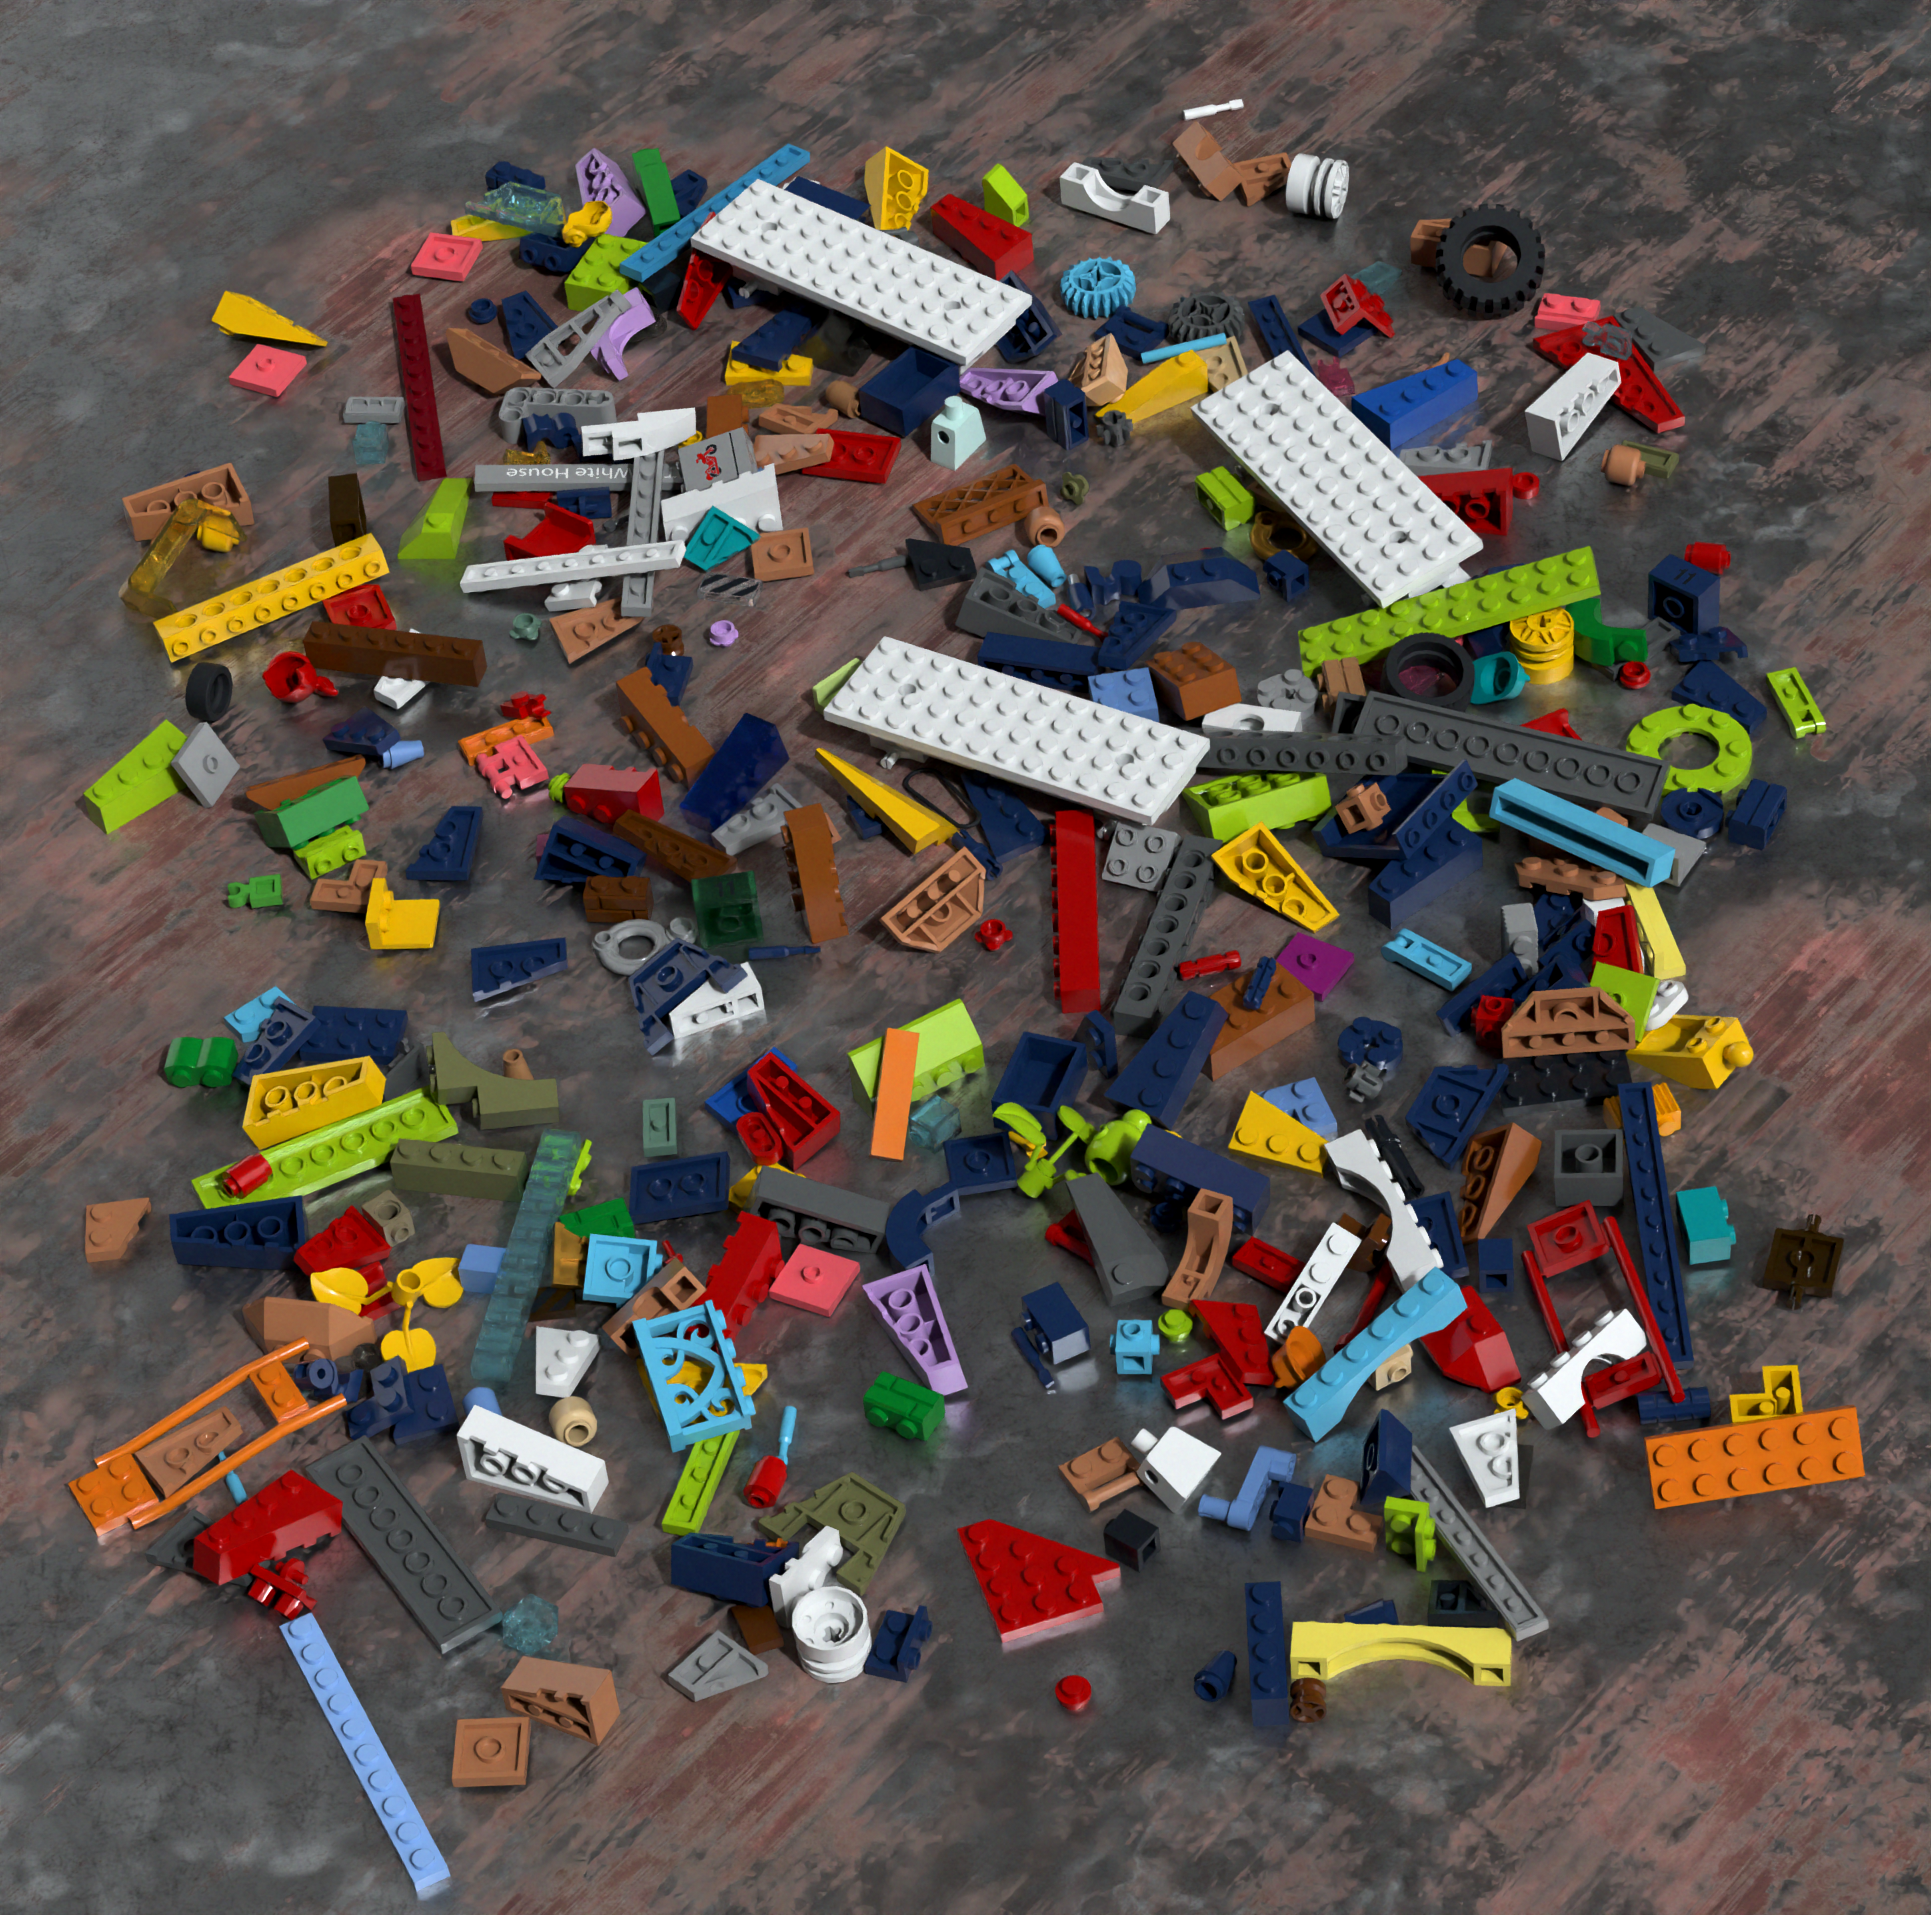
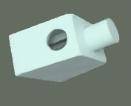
M950 396L945 400V409L931 424V462L954 471L986 440L979 410L972 405L962 402V399L958 396Z

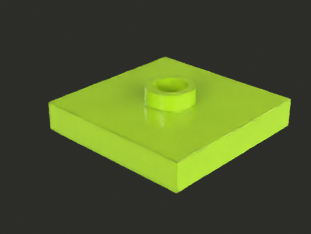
M1597 961L1590 982L1591 987H1600L1634 1018L1635 1041L1642 1042L1660 979Z

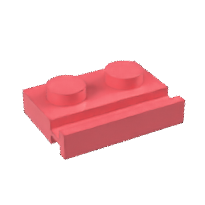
M1544 293L1538 314L1535 316V327L1561 331L1595 321L1600 312V301Z

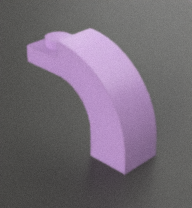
M637 287L623 295L632 306L625 313L618 315L590 350L603 371L606 370L608 374L613 372L619 381L629 376L622 358V352L626 343L634 334L656 322L649 304Z

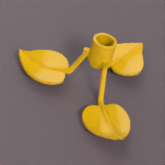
M445 1257L421 1261L414 1265L412 1269L401 1271L395 1283L389 1281L384 1288L367 1298L365 1297L368 1293V1284L364 1277L355 1270L333 1268L323 1272L312 1273L310 1276V1286L316 1302L331 1303L348 1309L357 1315L360 1314L361 1304L369 1305L389 1291L391 1292L395 1303L404 1306L405 1312L402 1331L394 1330L387 1333L381 1342V1356L384 1362L399 1355L406 1362L408 1375L409 1372L433 1366L436 1358L435 1341L429 1332L422 1328L409 1331V1320L413 1304L418 1297L423 1296L424 1301L428 1305L437 1308H447L458 1302L464 1289L462 1288L458 1272L461 1262L459 1258Z

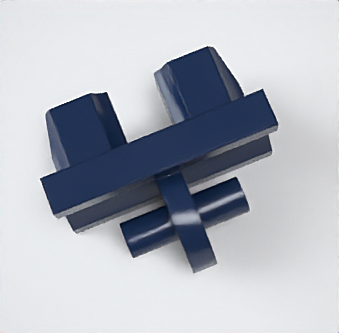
M609 487L557 491L559 507L585 516L588 519L612 517Z

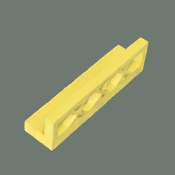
M1621 876L1626 888V896L1622 898L1625 905L1634 907L1639 944L1652 977L1663 980L1686 975V965L1653 887H1645Z

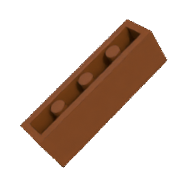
M742 394L707 397L706 439L741 427L745 429L749 436L748 424H745L750 423L749 406H743Z

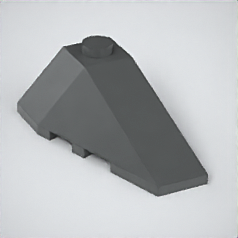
M981 567L965 596L955 623L956 626L963 628L966 632L977 634L981 637H985L987 632L1072 644L1078 643L1083 630L1057 614L1056 610L1047 611L1038 605L1039 599L1034 595L1030 594L1027 597L1016 590L1017 584L1012 580Z
M1096 1172L1066 1181L1068 1193L1109 1307L1164 1291L1172 1278L1163 1254L1100 1174Z

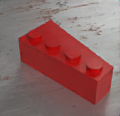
M950 193L930 207L933 234L953 251L958 250L964 261L967 263L972 262L977 267L978 273L1000 281L1010 270L1017 274L1034 261L1031 233Z
M1513 467L1417 476L1474 533L1507 536L1513 514Z
M290 1469L194 1538L193 1569L220 1586L250 1573L255 1563L259 1564L266 1560H273L275 1562L286 1557V1551L300 1545L304 1549L316 1544V1538L328 1534L330 1537L341 1533L343 1501Z

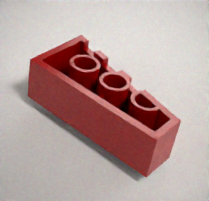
M744 1211L740 1212L736 1220L737 1224L740 1225L736 1235H728L722 1246L725 1252L720 1265L713 1264L707 1274V1290L690 1306V1308L705 1304V1301L712 1299L715 1311L721 1309L725 1318L727 1329L722 1330L724 1338L731 1337L733 1345L737 1334L742 1327L749 1324L753 1311L759 1303L766 1299L770 1286L785 1266V1262L782 1260L777 1223ZM701 1323L690 1326L685 1331L684 1339L691 1341V1334L696 1329L699 1330L698 1337L706 1338L710 1330ZM715 1343L710 1349L719 1354Z

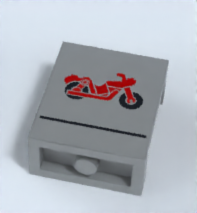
M743 427L678 449L680 461L676 462L680 477L684 479V484L681 485L682 493L694 489L703 491L709 489L712 483L721 480L723 483L739 479V474L751 471L752 474L758 472L753 443Z

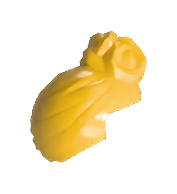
M604 201L586 202L580 211L569 214L568 222L564 224L561 230L564 242L570 244L571 247H580L588 237H597L604 234L613 219L612 210Z

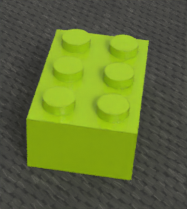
M610 234L598 236L564 282L568 308L583 312L607 295L610 296L616 289L622 295L635 287L639 289L637 280L620 273V263L648 244V242Z

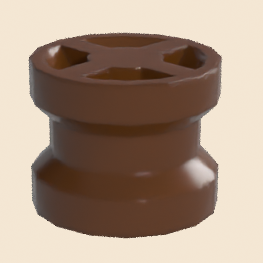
M666 624L657 627L653 631V643L661 642L663 655L683 656L685 652L684 644L682 642V632L678 626Z
M1301 1678L1294 1681L1290 1686V1697L1293 1700L1290 1704V1715L1293 1719L1303 1723H1314L1322 1720L1326 1716V1703L1324 1702L1326 1698V1685L1315 1678Z

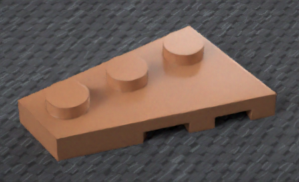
M830 434L756 435L753 448L757 468L761 466L763 469L764 466L774 463L775 475L829 462L834 441Z
M621 596L596 604L595 607L583 608L549 620L551 629L570 664L643 621L644 617L621 616Z
M223 1406L134 1454L140 1467L167 1499L238 1438L243 1431L240 1422L226 1406Z

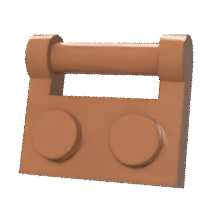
M1119 1437L1058 1466L1060 1478L1089 1513L1098 1509L1100 1503L1136 1485L1140 1487L1145 1485L1137 1475V1470L1141 1463L1139 1464ZM1108 1483L1107 1485H1105V1486H1103V1487H1101V1488H1099V1489H1097V1490H1095V1491H1092V1490H1094V1489H1096V1488H1098V1487H1100V1486H1102V1485Z

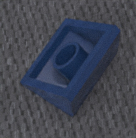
M1385 1409L1380 1410L1362 1443L1360 1504L1371 1505L1386 1501L1387 1496L1398 1498L1410 1495L1412 1433L1392 1413Z

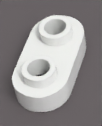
M1667 980L1658 985L1645 1031L1655 1030L1665 1025L1687 1002L1689 996L1682 982Z

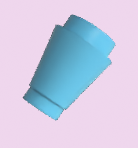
M1042 544L1034 547L1028 553L1027 561L1029 568L1051 584L1052 587H1059L1066 581L1067 576L1052 548Z

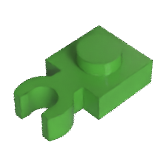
M280 874L249 878V884L246 885L239 882L228 884L230 894L228 901L232 908L241 907L248 902L251 903L252 908L283 904V886Z

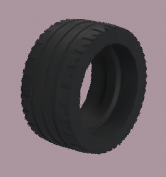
M1432 632L1415 633L1399 640L1389 651L1381 674L1380 693L1464 713L1470 703L1474 688V664L1467 650L1454 639L1452 640L1450 637ZM1414 666L1435 667L1452 679L1456 685V690L1441 697L1430 698L1420 696L1407 689L1400 681L1398 674Z

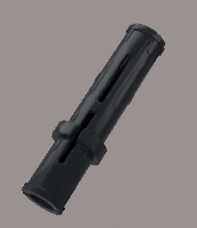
M1374 1115L1378 1122L1377 1126L1370 1117L1365 1123V1128L1374 1140L1380 1156L1384 1157L1405 1198L1408 1200L1415 1199L1411 1191L1412 1188L1419 1198L1424 1193L1425 1187L1420 1182L1400 1148L1401 1142L1396 1134H1392L1383 1115Z

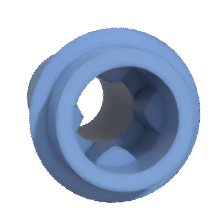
M420 740L398 741L381 756H377L381 768L388 767L391 770L415 759L423 758L422 742Z

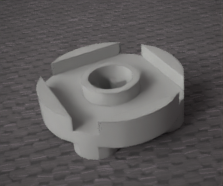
M1289 669L1285 673L1274 675L1259 682L1258 706L1301 712V721L1309 718L1315 712V706L1319 700L1318 688L1310 678L1303 676L1300 670Z

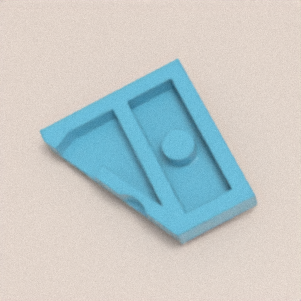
M275 986L225 1016L224 1022L226 1027L243 1043L259 1039L263 1032L260 1027L265 1018L271 1019L276 1007L273 1004L278 996L293 1004L295 1003Z

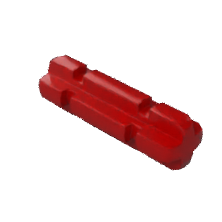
M1237 950L1225 952L1223 956L1216 954L1199 958L1193 963L1191 960L1181 962L1178 966L1180 978L1185 981L1194 979L1195 975L1203 977L1224 972L1225 968L1228 971L1237 969L1241 966L1240 954Z

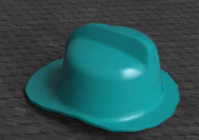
M1506 651L1481 657L1473 661L1475 683L1470 702L1473 704H1485L1498 700H1512L1521 693L1525 683L1530 681V676L1525 673L1522 665L1518 663L1516 656L1511 652Z

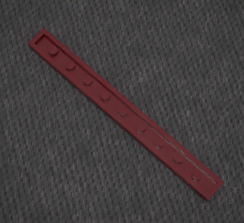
M420 293L403 295L393 298L416 471L418 482L444 478L447 477L421 296Z

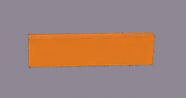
M893 1028L885 1030L868 1157L900 1163L903 1161L920 1033Z

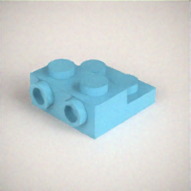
M590 1234L583 1300L616 1303V1309L620 1310L654 1278V1273L658 1274L661 1271L663 1254L656 1253L657 1241Z

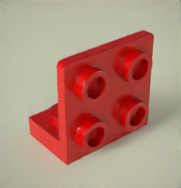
M1344 274L1320 295L1335 330L1341 335L1355 326L1363 317L1388 337L1392 338L1395 335L1391 326L1393 320L1383 309L1385 306L1384 301L1378 294H1370L1366 286L1359 279L1353 280L1347 274Z

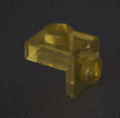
M542 441L537 442L533 453L506 449L503 455L504 465L550 464L551 459L550 454L547 453L545 443Z

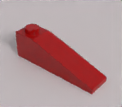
M715 212L709 213L700 229L716 216ZM694 247L676 309L692 331L698 328L733 272V267L730 263Z

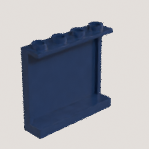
M1462 759L1449 774L1399 773L1396 776L1365 774L1354 786L1363 783L1364 787L1373 783L1378 784L1391 808L1382 817L1383 823L1369 831L1363 828L1349 834L1334 806L1311 831L1323 856L1408 860L1478 786V783L1467 759ZM1347 794L1337 804L1344 800L1347 797Z

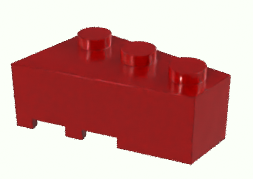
M583 764L564 785L568 809L613 826L615 821L628 809L657 822L665 814L657 769L650 768L647 772H637L635 767H627L623 771L615 770L611 765Z
M771 1051L747 1071V1091L758 1111L767 1116L781 1138L783 1155L794 1173L840 1132L841 1112Z

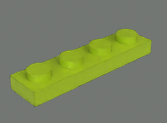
M740 1430L695 1442L662 1521L663 1532L685 1536L690 1532L699 1533Z

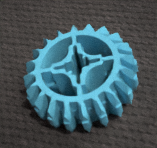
M1099 256L1097 259L1088 257L1087 261L1078 260L1077 265H1069V270L1063 272L1060 283L1061 299H1063V304L1067 306V310H1073L1075 315L1083 314L1084 318L1094 316L1095 319L1098 316H1105L1107 318L1109 314H1115L1120 305L1127 306L1133 303L1136 292L1135 276L1128 265L1122 264L1121 260L1113 261L1111 257L1102 259Z

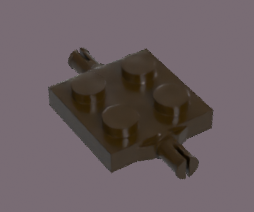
M1813 1214L1807 1216L1805 1229L1789 1230L1776 1227L1763 1278V1287L1788 1291L1789 1295L1786 1306L1789 1309H1792L1793 1302L1794 1310L1801 1307L1803 1294L1832 1298L1844 1249V1238L1827 1236L1818 1232L1822 1219L1817 1214L1815 1215L1814 1224Z

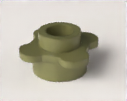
M1065 472L1062 475L1063 485L1060 489V494L1064 499H1071L1075 504L1080 505L1084 502L1083 496L1088 493V482L1080 474L1072 475L1070 472Z

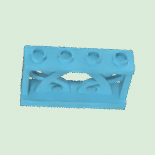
M712 1299L705 1301V1304L646 1321V1318L632 1321L635 1340L672 1453L684 1450L686 1445L743 1428L745 1430L752 1428L750 1416L756 1415L751 1395L744 1396L741 1387L746 1386L741 1366L734 1367L732 1358L736 1357L735 1348L731 1337L724 1338L722 1330L727 1329L725 1318L721 1309L715 1311ZM701 1323L710 1330L706 1338L698 1337L699 1330L696 1329L691 1334V1341L684 1339L685 1331L690 1326ZM677 1330V1338L656 1337ZM715 1343L719 1354L710 1349ZM673 1353H678L677 1360L673 1365L667 1366L663 1364L662 1360L664 1358L670 1357L673 1359ZM685 1355L699 1359L714 1369L708 1385L700 1396L695 1390L684 1384L674 1383L667 1385L666 1380L673 1378L682 1369ZM726 1375L728 1377L731 1389L722 1387L725 1382ZM685 1394L693 1402L690 1404L686 1398L684 1403L678 1404L675 1402V1399L678 1395ZM724 1399L731 1400L735 1405L734 1411L731 1414L722 1417L713 1415L707 1409L712 1405L718 1411H725V1408L720 1404ZM701 1414L706 1419L705 1422L684 1427Z

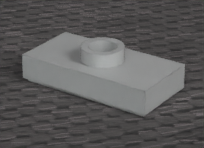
M348 397L343 413L344 423H400L405 407L404 397Z

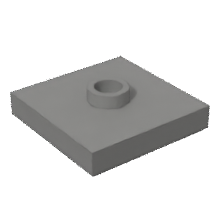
M207 722L197 725L171 762V765L204 808L213 807L240 768V765Z

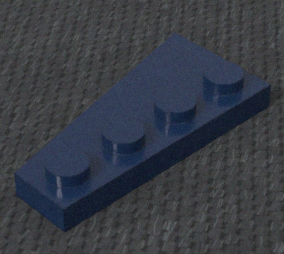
M805 301L792 302L731 349L732 360L779 372L782 369V361L788 360L791 356L793 346L800 344L801 335L807 334L819 318V307L807 304Z

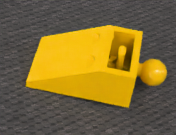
M1674 1014L1662 1027L1645 1031L1642 1042H1635L1636 1049H1629L1626 1052L1628 1059L1690 1088L1714 1090L1720 1087L1736 1067L1742 1068L1749 1065L1754 1056L1753 1049L1738 1018Z

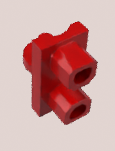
M292 1558L286 1564L281 1561L278 1562L275 1570L280 1573V1576L255 1563L250 1573L256 1579L248 1593L254 1601L267 1607L276 1592L282 1594L273 1609L290 1621L295 1619L303 1606L309 1610L313 1609L317 1601L307 1596L306 1591L297 1586L298 1583L305 1585L309 1580V1577L304 1574L305 1565L303 1561Z

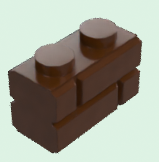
M588 876L583 894L587 922L621 923L632 919L651 920L654 898L651 891L650 878L637 876Z

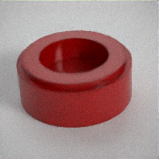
M1521 472L1513 476L1514 497L1518 499H1531L1539 493V478L1529 472Z

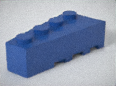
M1459 359L1352 396V413L1392 451L1477 400V372Z

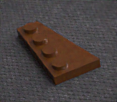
M628 809L620 816L614 824V833L708 895L717 888L715 885L723 882L736 869L737 858L631 809Z

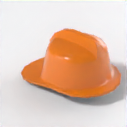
M1295 1326L1290 1331L1285 1344L1273 1355L1272 1366L1276 1373L1273 1385L1276 1388L1285 1386L1294 1392L1326 1364V1356L1322 1345L1309 1329L1303 1326Z

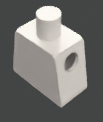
M1170 1427L1160 1440L1143 1428L1131 1443L1134 1448L1146 1456L1137 1470V1475L1175 1514L1221 1455L1216 1449L1176 1427Z

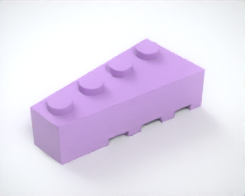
M593 148L575 165L582 205L584 206L586 202L604 201L612 210L613 219L604 234L624 237L628 230L648 210L618 164Z
M926 1264L862 1285L871 1313L928 1389L945 1396L968 1388Z

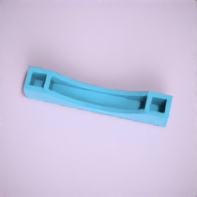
M1436 1266L1283 1401L1293 1424L1315 1443L1341 1421L1348 1405L1360 1387L1387 1358L1411 1341L1428 1333L1443 1330L1468 1308L1459 1285Z

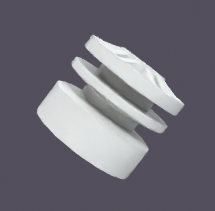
M1300 153L1296 155L1287 180L1286 205L1288 210L1309 214L1314 207L1317 216L1323 217L1326 214L1329 218H1338L1343 210L1348 191L1349 168L1347 162L1344 160H1336L1334 162L1333 159L1326 158L1321 165L1320 159L1317 156Z
M838 1586L821 1587L807 1593L797 1603L792 1614V1628L798 1651V1659L804 1671L814 1679L826 1683H840L857 1677L865 1669V1663L872 1649L867 1610L861 1598L851 1590Z

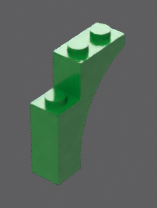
M646 148L639 150L637 153H632L633 181L635 189L639 190L642 195L645 207L648 210L647 213L654 238H656L679 222L681 218L666 163H662L659 148Z

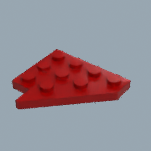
M987 1519L957 1529L959 1542L1002 1643L1104 1612L1103 1602L1095 1584L1121 1576L1119 1564L993 1519Z

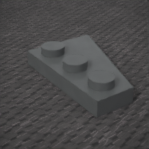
M1087 157L1081 163L1082 165L1097 169L1103 181L1114 189H1128L1137 192L1144 185L1158 189L1174 170V160H1164L1163 165L1149 164V159H1139L1138 162L1124 163L1121 158Z
M193 1508L145 1553L147 1562L201 1575L193 1569L194 1538L216 1522ZM266 1560L258 1565L266 1569L271 1563L270 1560ZM247 1573L229 1582L247 1587L256 1577L251 1573Z

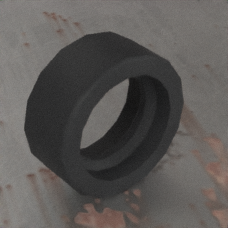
M201 662L195 666L188 678L185 694L186 709L190 716L213 722L223 717L230 704L233 686L232 676L227 667L208 662Z

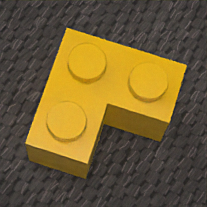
M1798 1365L1762 1366L1761 1393L1729 1395V1424L1803 1412Z

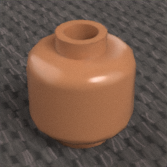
M1615 444L1611 450L1606 449L1601 472L1605 473V478L1609 482L1632 486L1636 478H1643L1646 461L1641 460L1642 455L1639 449Z
M1044 506L1033 509L1028 513L1024 521L1026 535L1035 547L1043 544L1046 547L1055 548L1062 542L1065 536V526L1060 515L1050 507Z

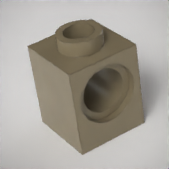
M389 1189L361 1205L363 1217L391 1247L415 1234L411 1211Z

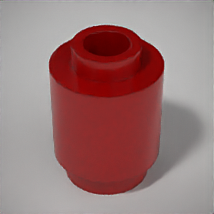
M1696 541L1695 544L1687 545L1684 560L1712 574L1721 575L1724 569H1729L1731 552L1727 551L1725 544Z
M256 1153L253 1156L247 1155L223 1172L224 1180L222 1181V1186L229 1196L244 1199L268 1181V1177L272 1175V1168L260 1153Z
M766 1455L755 1463L743 1490L745 1498L752 1506L762 1509L773 1507L776 1504L787 1479V1466L781 1459Z

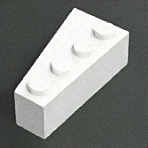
M1587 353L1525 410L1528 437L1530 438L1533 452L1559 461L1565 459L1621 384L1618 362Z
M774 463L764 466L763 471L754 474L748 471L739 474V479L723 483L721 480L712 483L709 489L703 491L694 489L661 501L666 542L683 540L684 543H689L712 505L756 533L783 530Z
M477 1405L473 1406L457 1433L466 1478L471 1481L591 1514L609 1483L604 1460Z

